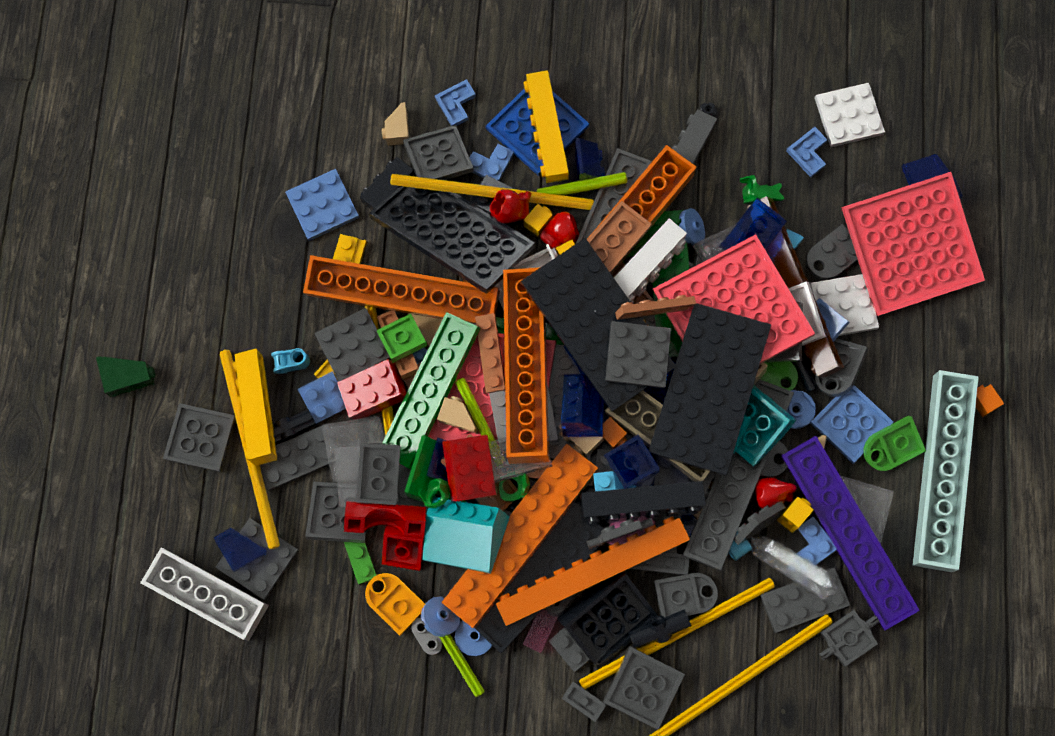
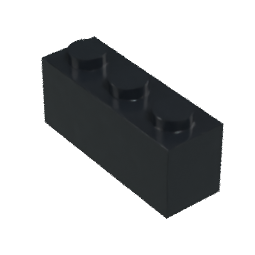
M396 157L394 160H390L385 170L381 174H377L373 179V183L369 187H365L361 192L362 204L371 211L399 187L390 184L392 174L407 176L414 174V170L400 158Z

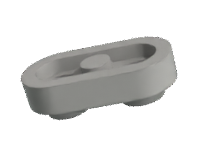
M421 617L417 618L411 626L414 636L427 654H438L443 646L439 636L431 634L426 628L423 631H419L418 625L424 624ZM430 641H435L436 645L434 648H429L428 644Z

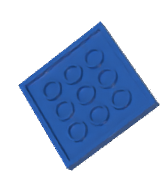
M523 89L485 127L486 130L539 176L541 174L540 166H543L542 160H538L537 149H540L539 143L534 141L533 132H536V128L531 125L530 115H533L532 109H528L527 105L529 93H525ZM552 91L565 151L589 127V123Z

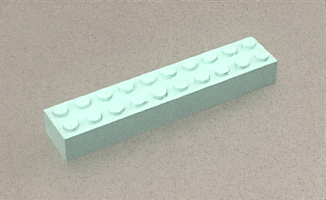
M941 370L933 375L913 566L947 572L959 570L978 376Z

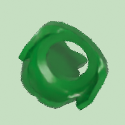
M755 175L740 178V183L747 184L742 191L743 204L751 205L766 196L776 201L784 200V196L779 192L782 187L781 183L773 186H759Z
M510 471L504 472L499 482V493L502 500L508 503L523 499L528 494L530 480L526 473L520 475ZM514 479L517 482L518 490L514 494H507L503 490L505 480Z
M441 478L431 480L428 483L427 491L419 489L418 492L424 505L428 508L439 507L448 499L451 500L449 484ZM434 495H439L441 497L440 500L432 503Z

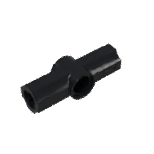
M305 410L291 418L285 417L276 421L273 426L275 444L296 437L298 433L315 426L316 423L310 411Z
M685 609L666 617L655 616L649 620L647 625L630 631L629 635L635 649H638L655 641L658 643L666 642L672 637V634L691 627V623Z

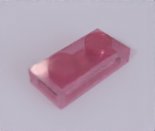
M542 609L536 615L523 645L542 653L558 616H552Z

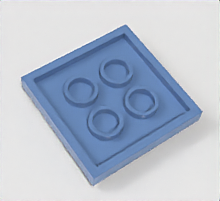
M336 169L285 192L308 241L359 218Z
M855 385L845 395L835 397L810 422L817 431L827 436L826 439L852 464L863 454L867 439L872 434L893 423Z

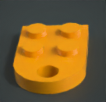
M389 573L376 575L369 581L366 587L365 596L368 605L399 636L421 615L425 603L397 576ZM377 581H381L384 584V589L381 592H375L373 589V585Z

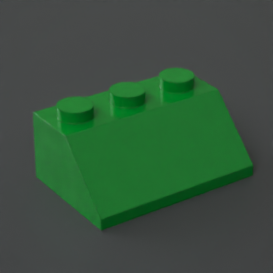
M425 435L421 437L404 491L408 498L421 502L423 500L418 495L419 489L427 491L428 483L436 478L442 479L444 470L441 469L443 465L441 460L444 458L443 444Z

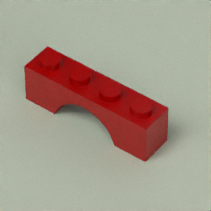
M346 501L344 532L364 533L368 528L375 525H390L399 529L404 536L424 537L426 507Z

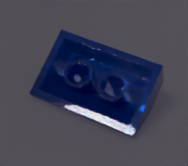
M564 374L561 414L563 437H603L604 401L584 374Z

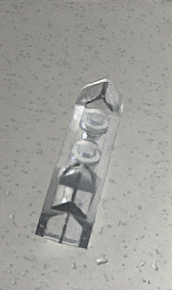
M758 536L751 537L753 556L820 598H828L839 592L834 580L821 567L813 565L808 559L802 558L792 549L784 547V544L776 540Z

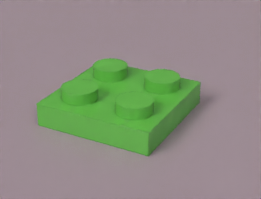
M412 314L376 330L393 363L428 346Z

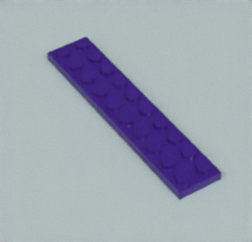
M817 436L781 455L805 498L810 502L811 508L814 509L815 515L835 546L868 605L879 620L883 630H887L920 611Z

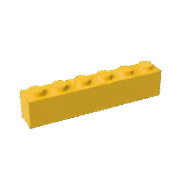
M548 70L526 74V81L523 84L525 93H529V98H527L528 109H532L533 115H530L531 125L536 128V132H533L534 141L539 143L540 148L537 149L538 160H542L543 166H540L541 176L545 177L546 183L567 180L569 172Z
M257 349L235 354L233 366L238 377L235 382L240 393L238 403L242 408L240 419L244 425L242 436L247 446V449H245L246 459L255 466L276 461L277 453L263 355Z

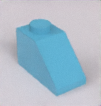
M634 471L593 473L595 492L636 488Z

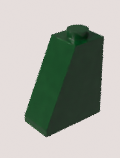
M96 357L104 392L109 397L155 384L153 379L156 377L154 368L150 367L146 362Z

